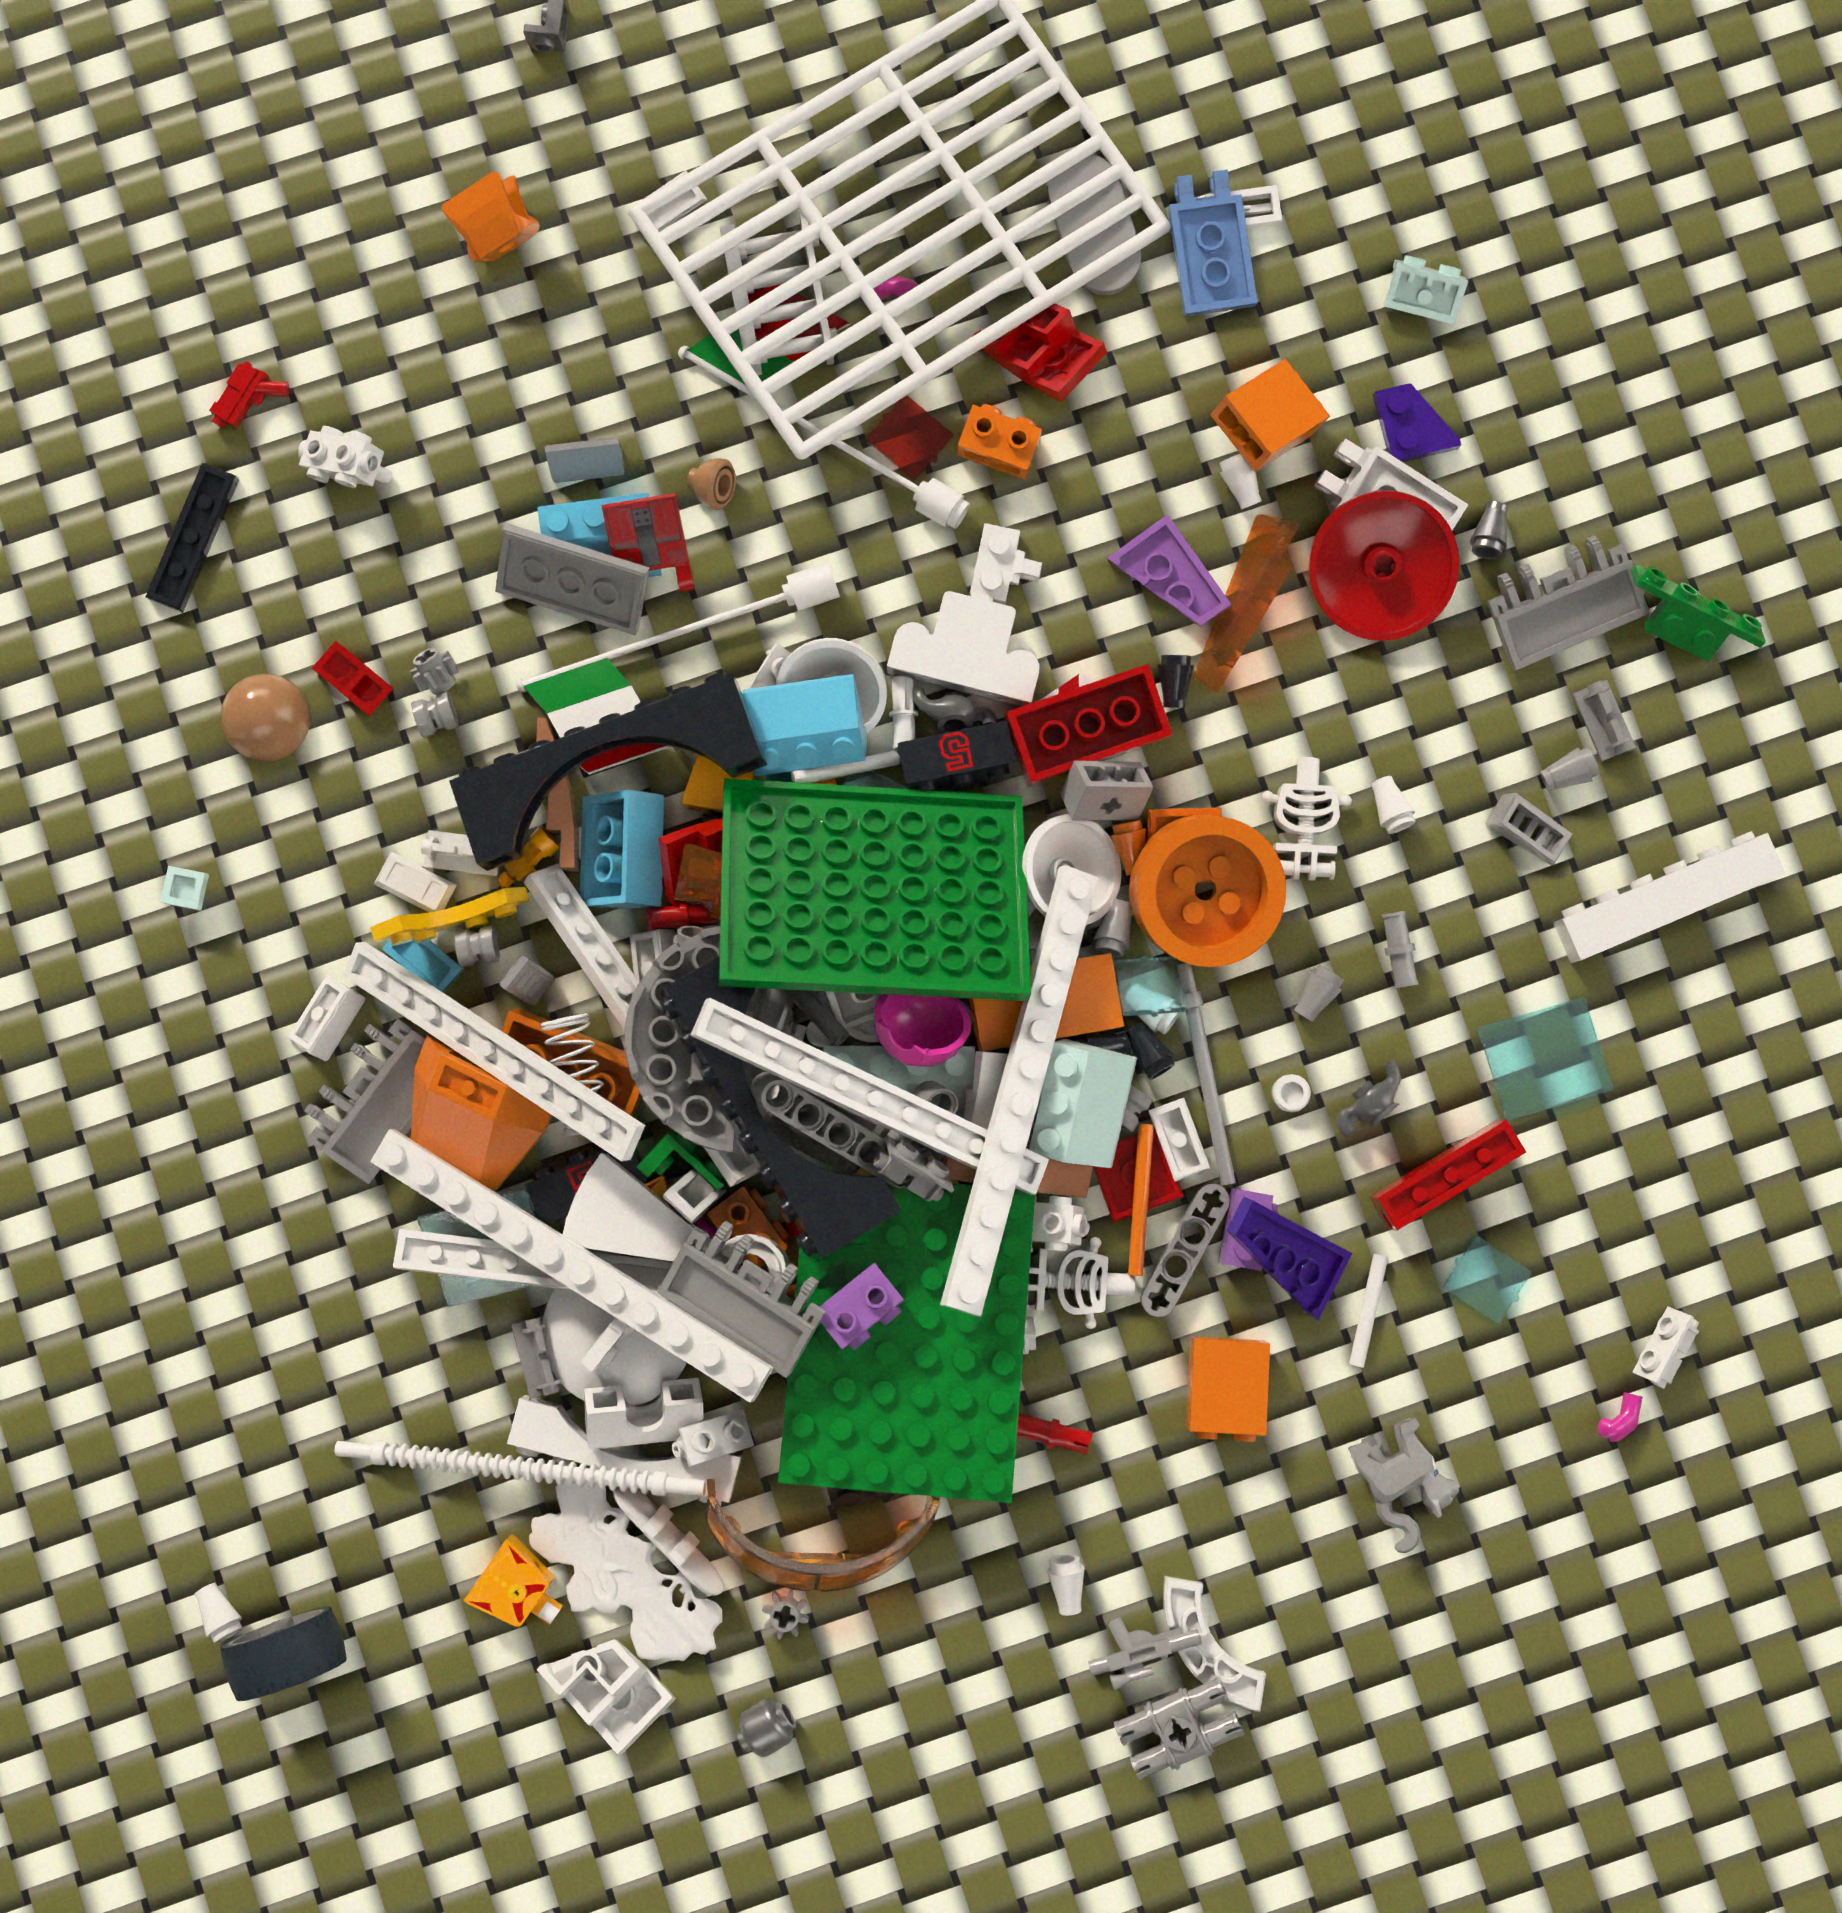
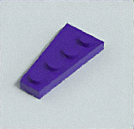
M1244 1196L1226 1231L1309 1316L1319 1320L1352 1253Z

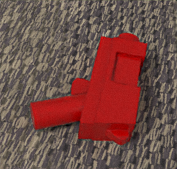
M250 362L238 363L226 382L228 386L218 402L214 401L209 409L213 415L210 421L221 429H224L226 424L237 429L253 403L257 406L261 405L265 396L288 397L289 383L267 381L269 379L267 373L253 368Z

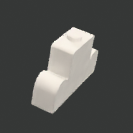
M947 591L943 595L937 623L932 635L929 634L925 626L915 622L906 623L897 630L887 664V674L911 676L915 681L1022 707L1032 702L1039 675V662L1034 654L1027 650L1018 649L1010 654L1006 653L1016 610L1013 607L992 602L993 598L982 593L973 592L971 596Z

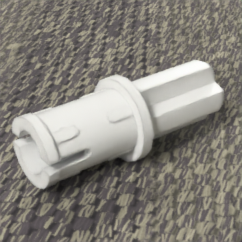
M901 675L892 679L893 711L889 712V717L893 718L894 750H898L897 743L915 739V717L918 716V711L914 709L912 693L914 679L911 676Z

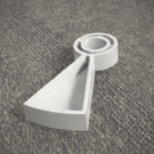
M601 1153L587 1172L573 1199L562 1235L583 1248L674 1262L682 1245L686 1243L690 1233L696 1226L686 1220L678 1211L612 1157ZM747 1234L754 1240L746 1256L754 1254L761 1257L768 1266L769 1274L775 1277L767 1290L771 1294L780 1276L790 1264L788 1256L775 1241L766 1237ZM739 1235L726 1241L721 1253L730 1258L737 1242L744 1235ZM708 1238L703 1250H707L712 1239Z

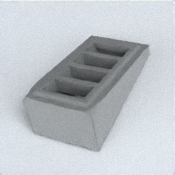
M1517 793L1504 794L1486 821V825L1550 865L1556 863L1572 836L1571 832ZM1523 818H1529L1525 823L1524 827L1522 828V830L1520 831L1518 827L1522 822ZM1539 824L1542 827L1534 840H1532L1530 837ZM1552 832L1555 835L1545 849L1542 845L1549 833Z
M520 955L499 983L502 988L524 1002L536 1005L553 984L555 977L534 960Z

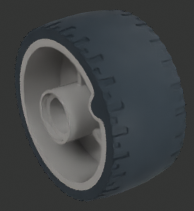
M329 1606L272 1622L232 1639L220 1647L226 1677L238 1702L260 1698L296 1686L333 1670L347 1660L342 1633L337 1619Z

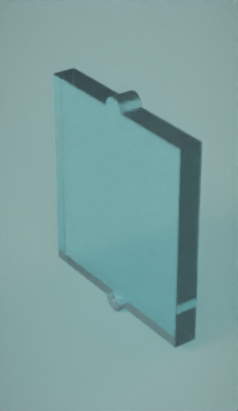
M1142 956L1141 959L1114 961V970L1124 1016L1151 1014V1016L1157 1017L1158 1014L1185 1012L1186 1005L1174 957L1148 958L1147 956Z
M1475 1235L1462 1257L1455 1259L1456 1266L1442 1287L1499 1324L1511 1304L1519 1301L1518 1294L1532 1272Z

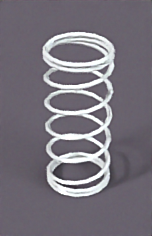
M587 1013L543 1022L540 1025L542 1027L541 1030L545 1031L579 1023L585 1024L547 1039L544 1042L546 1045L590 1044L549 1062L554 1066L595 1064L569 1075L572 1078L594 1070L598 1067L599 1062L595 1060L558 1061L592 1048L595 1042L591 1040H555L587 1028L591 1023ZM599 1080L578 1081L581 1084H599L592 1088V1091H597L604 1084ZM569 1126L563 1130L565 1136L580 1134Z

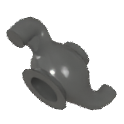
M921 687L913 689L912 693L915 704L937 723L936 729L939 734L972 728L975 722L982 725L997 722V717L992 710L986 707H975L969 699L959 692H950L941 699L929 700L925 695V689Z
M1393 1059L1383 1066L1387 1072L1385 1081L1373 1085L1368 1080L1352 1094L1356 1099L1353 1105L1341 1110L1337 1114L1335 1120L1337 1128L1345 1137L1357 1128L1355 1126L1357 1121H1370L1372 1128L1399 1105L1394 1103V1097L1401 1082V1072Z

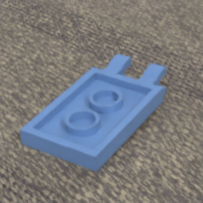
M1228 169L1213 171V178L1209 179L1211 194H1214V196L1194 199L1192 174L1177 176V183L1173 185L1177 204L1169 205L1168 214L1184 317L1249 308L1257 305L1242 194L1231 196Z

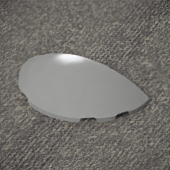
M720 926L701 930L696 936L690 937L681 943L676 942L655 959L653 966L646 973L642 981L638 983L631 998L626 1015L624 1045L630 1075L634 1079L645 1104L664 1125H668L675 1132L682 1135L684 1139L699 1146L733 1153L735 1121L729 1122L723 1115L718 1105V1101L722 1100L714 1086L709 1088L702 1079L698 1069L702 1064L695 1052L690 1055L686 1051L679 1038V1034L682 1033L680 1026L675 1019L670 1021L667 1018L659 1002L663 999L661 992L666 985L719 957Z

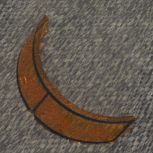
M714 1479L706 1480L705 1519L714 1537L726 1553L741 1567L756 1577L792 1590L828 1592L864 1584L885 1574L903 1561L918 1546L930 1529L940 1505V1498L926 1496V1504L922 1514L918 1518L900 1523L895 1529L891 1545L874 1554L768 1552L744 1536L738 1521L724 1513L716 1499Z

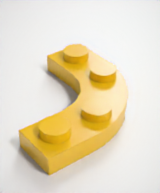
M526 887L503 888L452 908L422 914L398 915L371 926L370 929L374 942L390 940L393 946L407 943L414 939L415 943H422L435 939L437 932L466 925V929L471 930L487 925V918L495 915L496 918H502L518 912L516 906L529 902L530 899Z

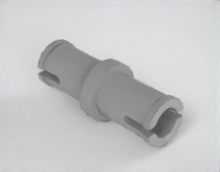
M1405 911L1382 915L1388 948L1384 949L1386 956L1390 955L1395 988L1419 984L1416 978L1412 951H1415V944L1410 943Z

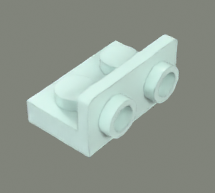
M1405 255L1403 261L1395 259L1393 264L1394 270L1383 306L1455 325L1468 284V280L1460 276L1462 270L1440 264L1439 270L1425 267L1426 260Z

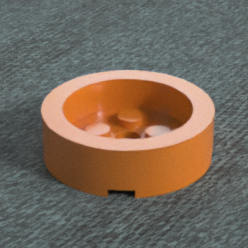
M1199 814L1174 820L1160 828L1147 840V844L1140 852L1137 861L1134 862L1131 871L1129 897L1134 918L1143 934L1152 944L1182 962L1201 967H1220L1249 957L1268 941L1276 930L1284 911L1286 880L1276 851L1263 835L1251 826L1232 818ZM1202 879H1209L1214 884L1213 893L1207 900H1200L1195 894V886Z

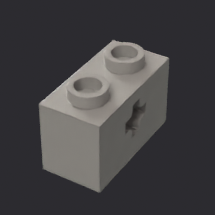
M1074 761L1060 795L1072 820H1139L1153 790V785L1141 762Z

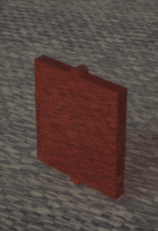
M907 395L889 413H883V420L870 433L866 441L915 482L931 462L936 463L938 461L937 455L952 440L954 434Z

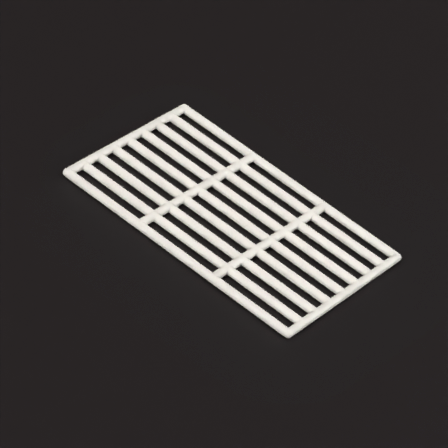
M977 0L632 206L629 210L631 219L795 457L800 460L806 459L1162 237L1171 229V224L1012 0ZM996 6H999L1009 21L1007 24L907 84L902 85L892 70L894 67ZM1016 35L1020 36L1030 50L924 115L912 99ZM1038 63L1050 78L1044 84L945 144L933 129V126ZM878 77L889 90V95L784 158L779 155L771 143L774 139ZM1059 92L1070 107L1069 110L964 173L953 156L1054 94ZM900 106L911 123L802 188L791 172L793 169ZM1078 121L1081 122L1091 136L1088 140L986 202L973 186ZM919 135L931 150L927 155L824 217L812 202L814 198ZM759 150L769 167L658 232L647 215L754 151ZM1098 150L1103 153L1112 165L1107 170L1007 231L1004 230L994 216L1000 210ZM939 164L952 180L846 246L841 244L832 229ZM780 180L790 196L684 260L678 261L668 246L670 243L773 181ZM1116 180H1122L1132 196L1029 260H1025L1015 246V243ZM958 194H962L972 211L866 276L862 274L853 261L855 257ZM1142 208L1153 225L1046 290L1035 274L1036 272L1124 217ZM796 209H800L810 224L808 227L701 292L698 290L689 277L690 273ZM979 223L983 224L993 240L886 306L873 290V288ZM817 238L821 239L831 255L720 322L709 304ZM1000 252L1004 254L1013 270L905 336L894 320L895 317ZM837 268H841L851 285L742 352L729 334ZM1023 281L1034 299L928 365L924 363L915 347ZM862 298L871 311V315L764 381L760 380L750 365L751 363L855 299ZM880 326L893 344L785 411L780 409L771 396L773 392ZM903 357L912 370V375L803 442L791 424L897 358Z

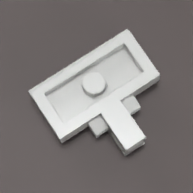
M984 524L970 596L973 592L986 594L993 598L992 602L1005 605L1009 584L1019 585L1020 579L1039 581L1042 563L1024 559L1025 552L1017 550L1020 530Z

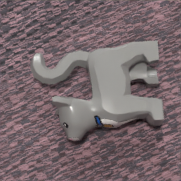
M1415 1417L1407 1418L1393 1425L1394 1435L1400 1452L1388 1458L1380 1450L1383 1441L1379 1433H1374L1361 1439V1443L1348 1447L1357 1471L1368 1482V1488L1375 1501L1378 1516L1384 1524L1402 1529L1405 1532V1537L1395 1545V1550L1399 1553L1410 1552L1418 1545L1420 1530L1418 1524L1409 1515L1392 1510V1501L1408 1490L1419 1486L1422 1501L1428 1513L1435 1514L1439 1518L1442 1516L1441 1510L1450 1505L1452 1499L1459 1493V1487L1455 1480L1447 1479L1439 1474L1433 1456L1424 1448L1415 1435V1431L1419 1427Z

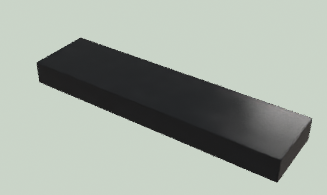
M205 463L201 464L145 596L148 600L181 613L184 612L238 484L239 478L236 475Z

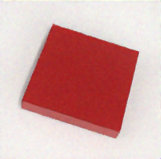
M1155 1127L1153 1128L1148 1210L1184 1197L1179 1182L1174 1181ZM1138 1133L1118 1140L1111 1168L1093 1166L1112 1222L1132 1216Z

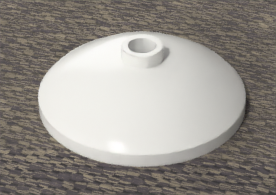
M823 638L805 643L786 658L777 676L776 685L854 674L866 735L878 724L886 706L887 686L881 667L869 652L847 640Z
M1069 814L1048 819L1032 833L1024 850L1022 868L1026 877L1027 893L1034 906L1046 917L1057 877V868L1059 869V867L1067 865L1096 876L1098 881L1086 925L1091 924L1102 918L1109 911L1113 899H1116L1119 893L1121 863L1117 850L1107 832L1093 820H1072Z

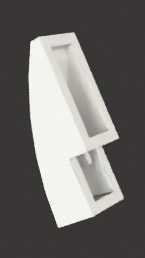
M693 1168L664 1193L663 1198L686 1220L693 1224L702 1218L727 1191L725 1189L717 1190Z

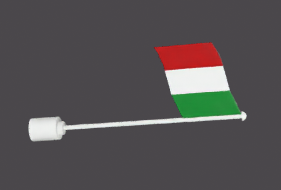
M829 562L786 576L788 583L782 585L784 593L526 680L519 678L516 681V687L521 692H526V690L546 712L560 738L564 737V733L569 729L579 726L588 728L599 724V719L608 714L620 713L622 715L633 711L634 706L640 703V700L631 684L609 659L787 600L788 606L796 604L798 611L839 598L840 595ZM647 744L618 748L598 755L581 764L580 767L588 774H592L672 746Z

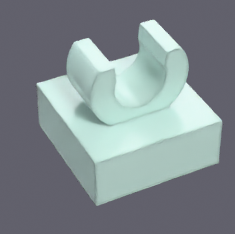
M168 866L160 902L201 911L209 874Z

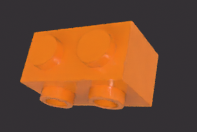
M983 404L981 407L972 405L958 443L957 456L1026 480L1040 442L1042 429L1036 427L1037 424L1028 418L1016 417L1015 420L1004 416L1002 411L994 406Z
M746 1185L741 1187L707 1213L717 1229L725 1221L734 1226L728 1240L739 1235L752 1234L775 1241L783 1250L790 1246L786 1239L791 1235L778 1218L772 1221L764 1209L769 1205L756 1187L751 1191ZM754 1254L745 1256L742 1262L744 1263L748 1259L760 1268L766 1264L761 1257Z

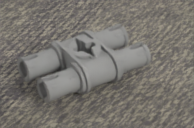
M1220 1677L1189 1691L1187 1688H1178L1177 1693L1153 1703L1148 1701L1144 1705V1710L1119 1721H1114L1117 1735L1121 1736L1120 1741L1123 1746L1152 1732L1160 1736L1159 1745L1130 1756L1134 1771L1137 1770L1136 1776L1139 1780L1167 1767H1171L1172 1770H1178L1181 1768L1180 1765L1205 1754L1211 1756L1215 1752L1214 1747L1237 1737L1245 1736L1243 1726L1238 1721L1239 1718L1235 1711L1206 1725L1203 1722H1199L1197 1718L1199 1717V1712L1224 1701H1229L1225 1687H1222L1223 1683ZM1173 1719L1182 1729H1186V1738L1183 1737L1182 1733H1179L1177 1728H1173Z

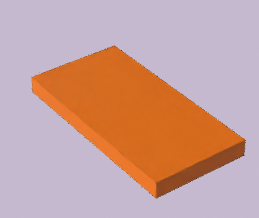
M1111 953L1078 958L1076 960L1055 1039L1124 1027ZM969 998L978 1051L983 1052L1010 1047L1023 1001Z

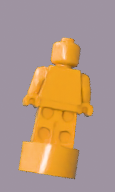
M540 825L530 835L531 840L524 846L522 858L506 864L505 868L507 871H504L498 877V884L501 887L508 888L515 882V879L522 881L529 874L536 872L537 870L534 869V866L543 857H551L560 849V842L557 838Z

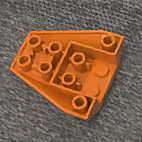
M427 1034L414 1068L411 1140L496 1192L546 1132L552 1115L490 1073L460 1059V1053L433 1035Z

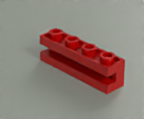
M1507 1119L1495 1120L1369 1196L1387 1228L1398 1231L1526 1153V1150Z

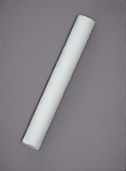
M894 750L866 756V760L861 762L791 772V781L814 783L899 765L900 758L898 752Z
M1373 1254L1349 1361L1350 1365L1364 1368L1387 1266V1256Z

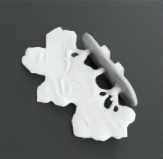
M566 1481L561 1485H557L555 1488L561 1513L559 1515L548 1513L540 1517H534L531 1523L532 1533L529 1535V1543L549 1563L574 1566V1575L566 1585L571 1612H585L593 1607L602 1613H615L621 1605L628 1606L632 1609L633 1617L630 1636L637 1656L640 1659L659 1660L666 1658L670 1661H684L693 1652L706 1655L710 1650H715L716 1644L713 1632L722 1622V1609L716 1602L707 1598H695L691 1589V1583L704 1593L713 1596L722 1593L724 1586L717 1570L696 1548L700 1541L691 1531L684 1535L670 1521L674 1514L663 1503L658 1508L639 1489L636 1493H632L630 1488L622 1492L620 1487H617L613 1493L620 1508H612L606 1500V1488L601 1490L598 1484L594 1488H589L588 1483H585L583 1487H579L577 1482H574L572 1486H568ZM607 1515H613L616 1517L615 1520L609 1525L604 1523V1518ZM629 1520L651 1541L643 1542L640 1538L629 1535L626 1531ZM657 1548L678 1568L679 1573L677 1575L661 1574L653 1566L651 1554ZM670 1579L673 1582L670 1587H665L661 1585L662 1581ZM678 1583L682 1584L679 1591L682 1594L685 1593L682 1606L679 1608L675 1607L672 1603V1594ZM690 1600L696 1605L693 1611L688 1610V1602Z

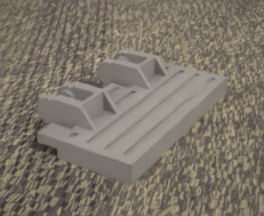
M1594 535L1586 538L1585 546L1593 571L1588 574L1577 547L1573 544L1565 547L1564 554L1568 567L1540 578L1544 595L1541 594L1538 582L1534 576L1535 574L1529 564L1518 567L1519 578L1527 600L1522 602L1519 600L1513 580L1508 573L1497 576L1501 595L1488 600L1487 604L1511 670L1521 669L1650 613L1642 589L1635 585L1631 571L1634 565L1632 560L1628 559L1624 544L1606 550L1612 565L1609 567L1598 538Z
M399 1018L396 1019L388 1032L400 1039V1044L371 1024L364 1030L372 1040L381 1043L392 1051L385 1062L372 1054L363 1045L354 1043L350 1051L379 1071L375 1075L361 1066L345 1087L343 1093L356 1101L355 1104L325 1084L319 1090L324 1099L347 1112L340 1122L326 1114L324 1110L316 1105L309 1104L304 1110L313 1119L333 1132L330 1136L316 1126L307 1138V1141L367 1184H370L381 1169L370 1161L388 1130L395 1129L406 1136L411 1129L414 1068L426 1037Z
M727 1221L722 1223L706 1251L703 1250V1247L710 1235L699 1227H694L686 1243L682 1245L657 1293L774 1367L773 1370L787 1378L795 1368L826 1310L812 1302L804 1315L801 1314L817 1287L818 1280L812 1276L806 1280L794 1301L785 1295L798 1270V1267L790 1263L770 1294L767 1290L774 1280V1276L748 1259L744 1261L739 1272H737L754 1239L746 1234L740 1238L731 1257L728 1258L721 1253V1250L732 1233L734 1227Z

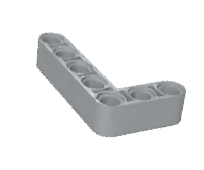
M763 1072L753 1079L750 1086L751 1096L755 1102L768 1112L873 1175L883 1177L884 1181L897 1188L906 1187L905 1184L911 1178L910 1174L907 1175L901 1184H898L877 1172V1167L873 1165L876 1155L879 1152L886 1153L888 1150L885 1139L796 1085L769 1072ZM925 1081L914 1090L913 1095L930 1103L935 1095L940 1094L941 1099L937 1106L956 1114L958 1109L956 1095L938 1082ZM779 1085L778 1095L774 1099L767 1101V1091L770 1087ZM805 1104H810L808 1115L798 1119L799 1109ZM836 1123H841L839 1133L829 1138L830 1128ZM892 1130L887 1134L898 1142L906 1140L918 1150L919 1154L927 1159L933 1151L918 1142L910 1141L909 1138ZM867 1141H871L869 1151L859 1156L861 1146Z

